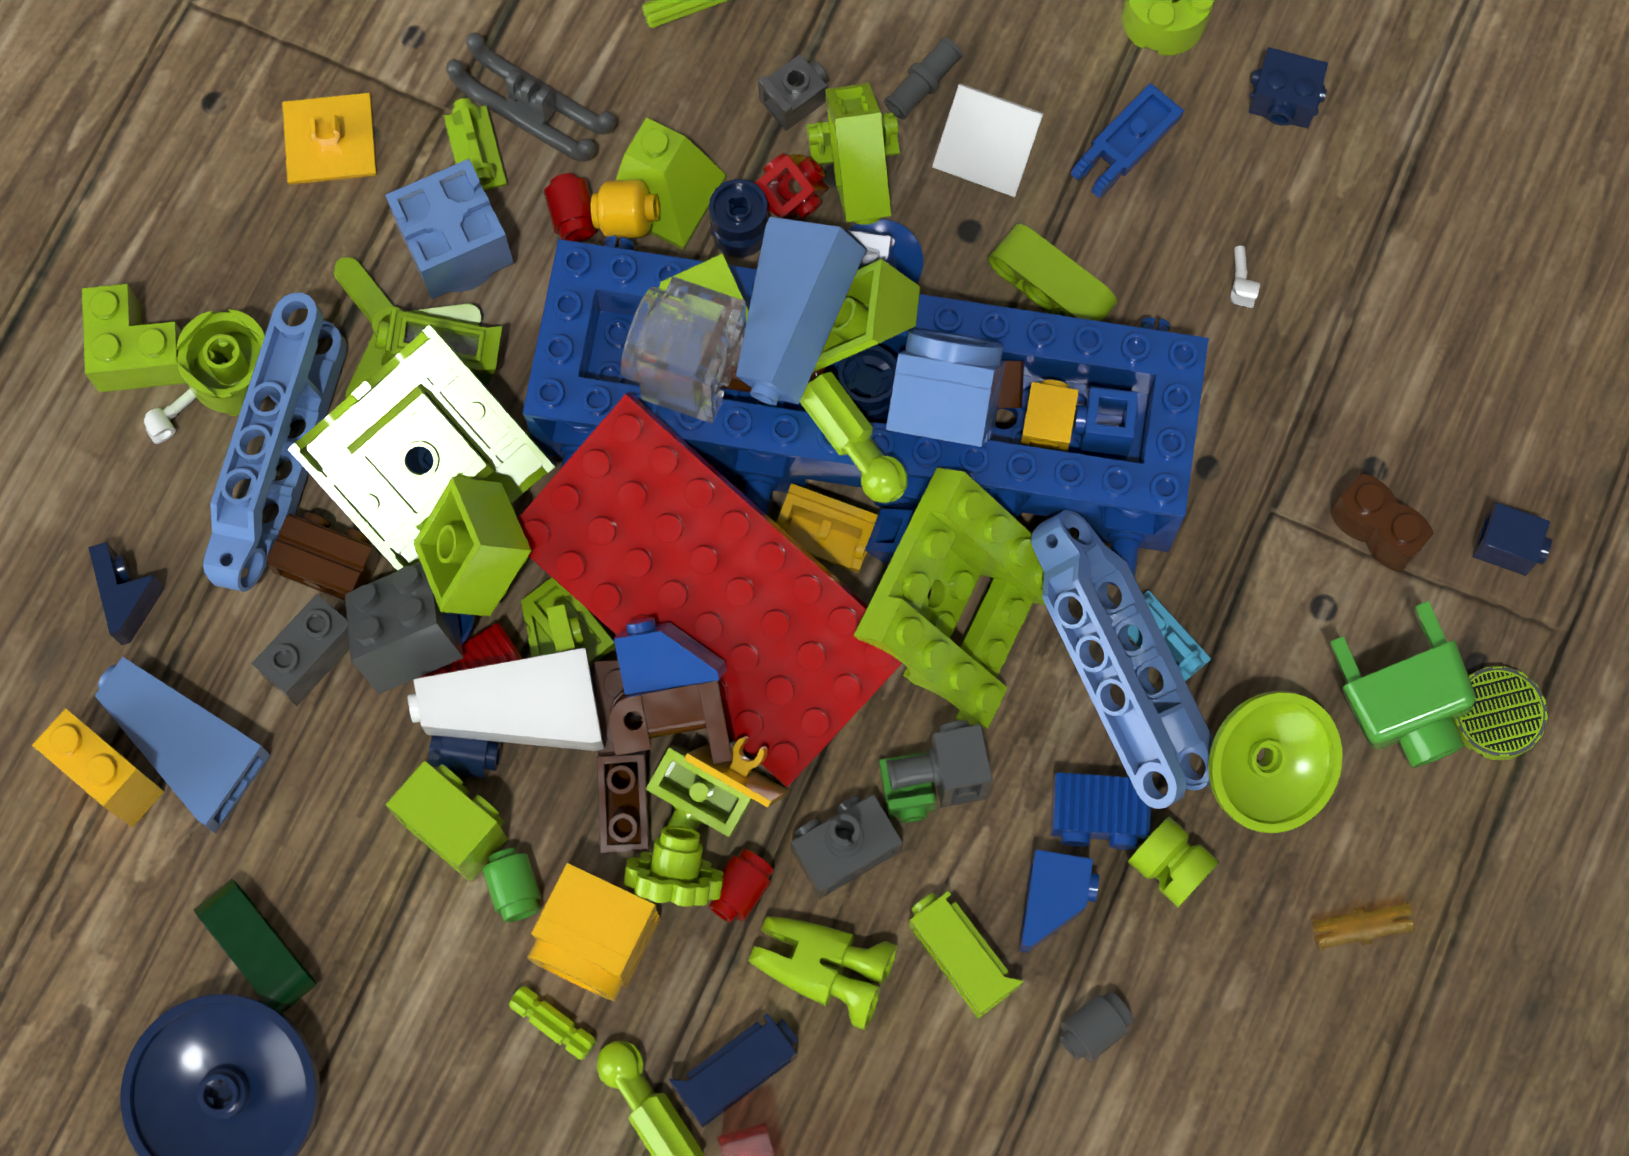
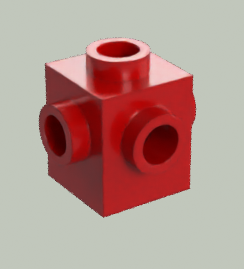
M782 153L764 167L763 170L766 173L754 183L765 193L768 209L775 216H779L782 219L797 217L798 215L801 219L806 218L822 205L823 202L819 197L829 190L822 180L825 177L823 169L811 156L805 158L803 154L786 155ZM795 179L802 187L799 193H796L793 188Z

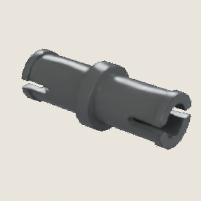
M942 37L936 47L920 63H914L908 69L909 75L884 100L886 107L896 117L905 120L912 109L927 94L935 93L939 88L938 82L963 57L959 47L950 39Z

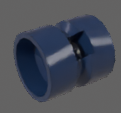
M733 179L724 182L715 189L710 197L709 215L714 244L721 252L731 257L744 258L754 255L761 250L765 227L768 221V203L765 193L758 185L748 180Z
M875 345L842 359L839 365L837 380L869 422L877 423L889 415L897 361L890 352Z

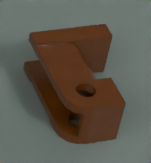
M718 681L625 695L624 691H622L614 698L610 707L609 726L615 756L651 749V738L707 728L713 764L732 761ZM635 711L642 717L637 721H631L625 715Z

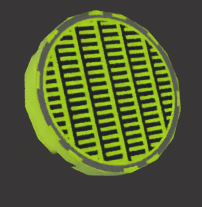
M1506 666L1485 667L1470 674L1469 678L1476 696L1473 709L1468 715L1454 720L1465 746L1490 760H1511L1532 749L1543 736L1548 720L1546 700L1538 685L1523 672Z

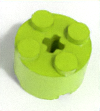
M1124 0L1121 16L1122 25L1127 36L1138 47L1156 50L1159 55H1177L1188 51L1198 43L1207 27L1215 0Z
M228 309L229 312L214 313L212 310L202 313L185 326L178 338L176 348L178 350L177 366L179 373L195 397L203 405L230 416H239L265 334L252 317L241 311Z

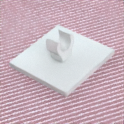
M960 83L932 167L1015 197L1044 113Z

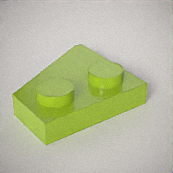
M552 577L521 600L531 657L556 653L546 608L561 604L565 605L569 618L578 616L584 644L576 645V648L586 649L590 667L594 665V661H599L616 648L614 641L589 610Z

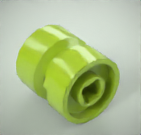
M1169 816L1128 860V863L1147 880L1156 878L1159 881L1158 890L1178 908L1220 861L1201 844L1191 846L1188 843L1189 833Z

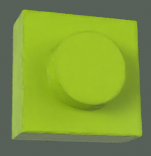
M564 604L546 608L556 653L577 649L576 645L584 644L578 616L569 618Z

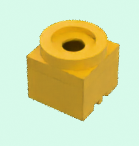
M566 863L531 933L536 941L527 958L539 967L569 983L605 999L615 1001L621 987H628L661 918L658 915V911H656L655 904Z

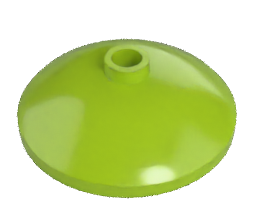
M1271 691L1249 698L1226 717L1219 727L1211 746L1208 770L1210 785L1216 801L1230 818L1254 831L1280 833L1305 824L1324 808L1338 784L1343 759L1339 732L1325 709L1318 703L1300 694L1288 691ZM1264 748L1265 756L1261 761L1257 762V755Z

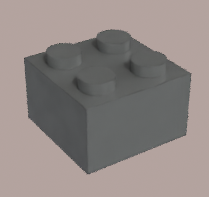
M421 562L403 567L395 573L372 583L362 585L356 590L345 594L351 661L378 694L463 658L458 614L440 612Z

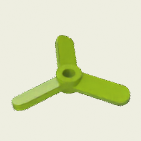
M350 257L341 258L335 263L334 276L372 324L374 334L346 390V398L384 366L381 365L383 349L375 348L379 322H388L392 307H395L360 263ZM469 303L405 311L479 326L482 321V314L479 308ZM405 334L403 342L406 343L410 338H416L417 336Z

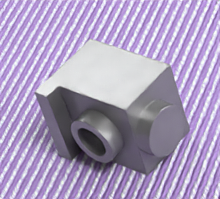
M799 54L770 76L766 77L764 75L758 79L759 100L784 130L787 131L826 103L825 89H827L826 83L829 79L823 67L816 60L807 63ZM798 81L802 84L800 86H793Z

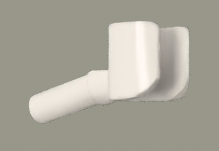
M1236 246L1234 248L1236 272L1230 300L1234 304L1253 308L1255 299L1258 296L1260 283L1246 279L1245 247Z
M190 389L170 406L168 405L164 409L155 408L146 413L144 418L146 431L155 444L165 442L174 435L175 428L170 420L196 399Z

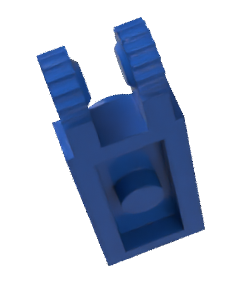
M1152 83L1149 84L1093 141L1092 147L1072 169L1071 175L1078 181L1083 179L1095 167L1100 158H1103L1111 167L1096 180L1091 190L1098 198H1101L1116 184L1121 175L1125 177L1183 117L1184 110Z

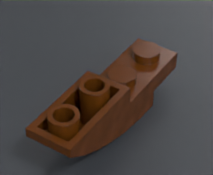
M618 660L594 661L595 700L604 750H598L597 756L600 852L649 850L648 791L646 790L648 786L647 750L615 756L609 726V715L614 698L624 691ZM635 711L625 715L631 721H637L642 717Z

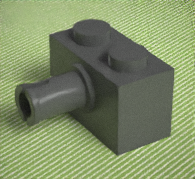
M955 721L940 726V732L933 733L931 747L927 749L928 754L886 761L892 791L897 790V788L933 782L934 786L937 787L941 808L985 800L988 798L993 782L981 724L969 726L968 721Z
M874 794L864 800L860 795H856L835 809L838 813L835 817L824 823H821L819 819L812 820L795 831L794 834L797 839L791 841V851L819 899L902 852L903 842Z

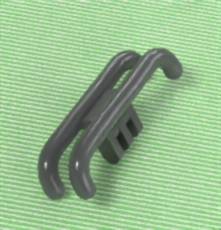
M474 32L468 35L466 43L471 54L488 70L506 80L505 84L509 98L507 100L476 81L467 73L459 60L453 59L447 63L446 71L455 86L483 106L486 105L491 111L564 155L582 162L591 160L595 154V145L590 139L586 138L577 142L547 124L548 120L555 111H558L594 133L607 134L614 129V115L608 111L601 112L599 115L595 114L497 55L486 45L479 33Z

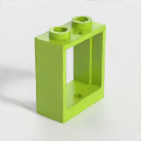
M870 83L825 89L836 191L846 222H855L860 225L876 223L881 217L891 216L881 111Z

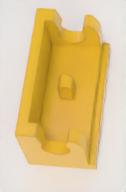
M791 483L776 524L813 557L860 573L868 553L865 549L878 515Z

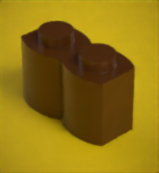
M1363 473L1340 496L1330 512L1336 525L1345 534L1358 541L1366 542L1371 554L1381 564L1397 572H1402L1434 534L1428 521L1419 512L1409 506L1397 503L1395 496L1384 483L1373 476Z

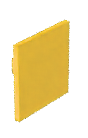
M370 93L282 102L287 182L289 185L377 176Z
M747 736L740 738L735 743L732 751V761L713 764L710 744L695 749L685 756V761L767 808L784 798L789 792V789L753 769L765 760L768 750L764 746L760 748L755 759H748L743 753V747L749 739Z

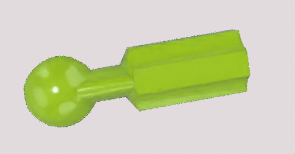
M832 372L823 373L809 382L800 403L839 456L849 455L860 470L861 486L864 493L872 501L880 503H890L899 499L908 486V474L904 465L894 457L883 455L871 439L873 427Z
M613 1041L606 1045L597 1056L596 1070L598 1075L608 1087L620 1090L632 1109L628 1119L652 1156H705L666 1094L655 1093L644 1077V1059L640 1050L634 1044L625 1041Z

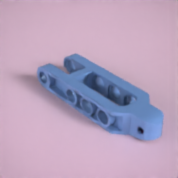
M291 293L284 296L278 301L273 310L210 503L212 534L204 556L203 568L208 579L217 587L246 592L261 577L267 565V556L275 540L278 539V533L286 516L289 513L293 515L296 513L308 475V471L292 455L288 448L327 416L346 356L347 343L345 337L332 323L323 320L320 307L309 295L304 293ZM308 309L307 318L302 324L298 326L288 325V319L295 310ZM324 337L332 338L331 348L322 355H315L318 346L317 341ZM268 395L276 403L275 408L269 412H262L260 409L261 402ZM296 420H305L306 427L304 432L299 437L287 438L291 430L290 424ZM265 436L260 453L248 455L246 452L248 443L254 437ZM283 462H292L293 466L290 475L286 479L275 481L276 467ZM243 479H251L246 496L234 499L232 493L235 485ZM270 504H278L279 512L276 518L269 523H262L263 508ZM246 567L248 574L246 577L241 578L242 570Z
M1063 510L1043 521L1036 527L1031 539L1034 552L1044 570L1042 599L1136 793L1142 802L1149 807L1161 809L1182 799L1186 789L1195 791L1209 786L1208 764L1214 739L1127 562L1105 546L1090 524L1074 511ZM1072 527L1079 530V538L1077 540L1073 539L1070 535ZM1109 582L1116 584L1121 591L1122 601L1120 605H1115L1108 598L1107 586ZM1070 597L1076 598L1082 606L1083 616L1081 620L1074 618L1069 611L1068 601ZM1130 625L1137 627L1142 634L1143 640L1140 648L1134 646L1128 638V628ZM1091 640L1096 641L1103 648L1104 660L1102 664L1096 662L1090 655L1089 644ZM1150 667L1157 669L1161 673L1164 681L1162 690L1154 688L1148 678ZM1112 684L1121 687L1125 694V704L1123 707L1115 704L1111 698L1110 688ZM1191 753H1195L1203 759L1206 766L1204 776L1197 774L1190 765ZM1154 771L1162 774L1167 780V794H1162L1155 788L1152 781Z

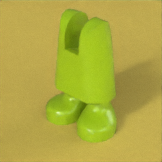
M766 916L760 930L779 941L793 945V950L790 957L787 958L773 951L754 946L748 962L786 987L819 1004L827 1006L832 996L840 999L847 1005L852 1025L866 1030L879 1000L880 987L868 982L843 976L842 972L844 967L859 972L872 982L884 985L893 966L898 945L883 941L871 948L863 949L852 946L854 934L797 919Z

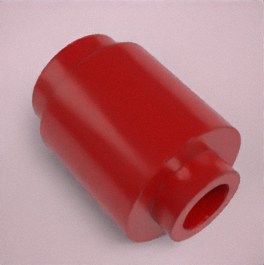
M564 173L552 178L543 193L554 232L560 235L561 240L582 242L594 236L596 230L591 218V195L587 181L584 178L576 177L573 173Z
M742 849L738 856H731L721 870L723 872V883L720 899L711 900L708 908L715 915L728 923H731L734 918L745 921L770 886L769 877L774 872L773 868L761 857L747 849Z

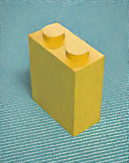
M66 708L32 744L34 748L97 802L132 828L165 792Z

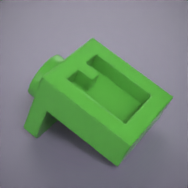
M926 752L879 760L888 818L899 817L900 823H912L927 819V812L935 811L936 798L932 791L931 782L897 788V790L892 791L886 766L887 760L893 761L924 755Z

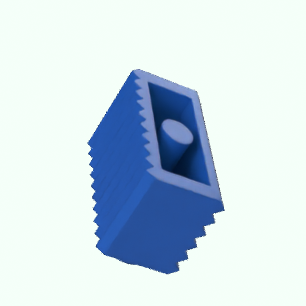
M1062 772L1055 774L1052 785L1050 836L1061 837V844L1082 847L1089 846L1090 839L1109 840V847L1113 849L1133 850L1138 848V842L1144 843L1150 836L1151 807L1142 802L1129 777Z

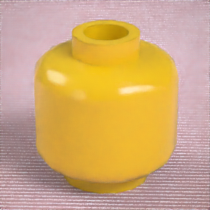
M639 179L606 181L600 186L598 193L592 194V223L596 229H601L605 237L617 236V239H621V237L627 239L643 238L649 233L652 221L659 220L660 206L657 194H650L646 183Z

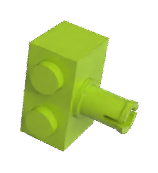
M679 744L669 747L646 787L647 791L672 804L676 809L667 826H683L697 831L699 825L703 823L730 837L736 832L753 799L685 761V756L691 751Z

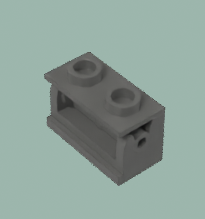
M316 594L251 664L259 670L269 683L297 706L349 651L347 619Z

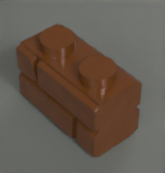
M305 512L303 518L289 513L278 533V539L275 540L267 556L266 564L274 574L345 601V594L368 584L380 561V555L364 533L348 528L346 533L342 534L329 529L330 522L313 513Z

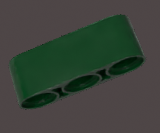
M229 880L193 909L200 921L265 1003L284 1013L317 986L310 973L235 880Z

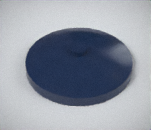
M232 994L201 996L187 1000L166 1011L138 1039L131 1051L123 1073L120 1096L121 1114L129 1141L138 1156H298L308 1141L316 1122L320 1103V1080L316 1060L306 1038L298 1027L282 1012L267 1003L246 996Z

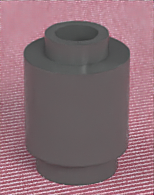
M1109 991L1104 996H1094L1061 1023L1064 1034L1060 1036V1040L1073 1058L1079 1060L1083 1057L1087 1061L1093 1062L1128 1033L1127 1027L1134 1022V1019L1123 1001L1116 994Z

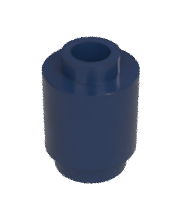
M432 735L428 762L430 766L437 768L443 764L455 775L486 779L489 770L496 771L498 768L501 743Z

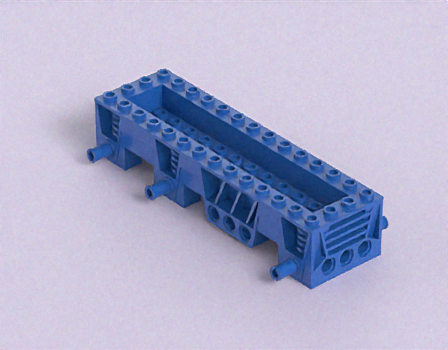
M617 236L606 237L605 246L558 239L522 414L525 417L531 437L546 454L563 458L561 468L622 397L630 392L709 464H713L714 468L734 485L745 486L743 494L767 516L772 491L788 493L791 483L807 489L808 479L862 488L861 472L849 455L839 456L800 402L795 404L779 400L777 405H770L759 401L748 392L716 388V383H714L715 393L706 389L699 393L698 375L707 327L741 333L745 332V328L662 298L657 290L661 281L705 261L633 251L634 243L625 237H621L619 246L616 244ZM728 265L749 310L757 269ZM919 294L916 326L909 330L947 332L993 341L1004 346L1002 359L1024 360L1022 408H998V410L1006 409L1011 411L1015 415L1017 422L1009 429H1000L995 426L993 437L988 439L982 447L886 430L888 416L877 423L869 422L873 427L871 439L884 456L894 457L900 461L908 474V486L899 499L890 503L873 502L879 507L916 510L936 468L966 472L1015 519L1021 513L1052 517L1063 510L1078 513L1090 524L1101 541L1110 543L1111 550L1127 562L1135 578L1139 548L1169 552L1186 514L1209 338L1169 332L1170 323L1161 318L1159 319L1158 327L1154 330L1155 318L1153 317L1143 319L1140 328ZM909 330L875 346H880L890 352L897 361L898 353L906 348ZM636 353L644 354L651 360L649 367L640 373L631 372L625 367L627 358ZM840 361L826 366L825 373L832 372L837 379ZM1057 380L1066 383L1071 389L1079 390L1076 409L1077 405H1086L1091 387L1138 392L1135 433L1128 456L1082 451V434H1074L1075 415L1067 452L1020 445L1031 383ZM706 397L715 400L716 412L707 409Z

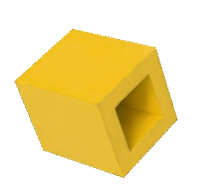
M1044 380L1041 383L1032 382L1020 445L1067 452L1079 390L1071 389L1066 383L1057 380Z

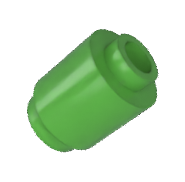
M508 848L488 857L490 863L482 868V872L495 912L502 915L504 923L520 921L539 913L541 909L538 901L542 897L528 854H517L516 848Z

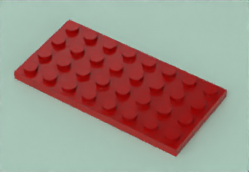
M630 392L622 397L518 517L520 526L531 549L528 556L616 635L622 630L627 629V622L642 618H654L655 624L670 622L725 661L727 671L718 680L728 735L736 742L742 737H749L743 748L754 758L757 757L760 748L767 747V756L761 765L786 787L798 777L902 664V662L887 652L858 640L854 636L868 605Z

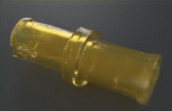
M1404 901L1400 904L1370 910L1360 906L1355 907L1353 913L1320 920L1314 919L1312 920V930L1317 934L1333 931L1330 934L1314 936L1316 946L1320 951L1324 950V948L1359 941L1362 946L1373 943L1374 938L1414 932L1415 923L1413 919L1409 920V918L1393 921L1394 918L1413 915L1409 902Z

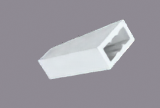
M585 648L413 679L415 694L408 695L409 711L412 722H420L427 735L589 751L604 750L589 660Z

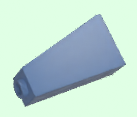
M769 217L767 221L736 376L752 388L750 394L759 401L770 405H777L779 400L799 404L866 252V249L841 227Z
M122 657L117 665H111L103 673L98 682L99 690L94 696L195 818L216 834L271 755L254 740Z

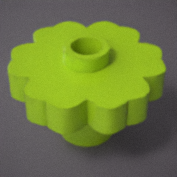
M666 826L661 829L660 837L655 839L653 852H642L640 857H630L627 859L623 884L626 887L635 889V895L656 903L672 902L683 907L707 905L708 900L720 899L723 872L712 868L711 862L701 859L703 846L699 843L700 834L697 831L683 826Z

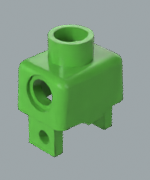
M1429 601L1415 606V616L1430 650L1367 676L1361 677L1344 636L1330 641L1332 652L1346 681V685L1343 686V695L1371 747L1378 750L1400 743L1412 769L1442 759L1465 747L1454 720L1468 715L1472 711L1476 699L1456 641L1447 642Z

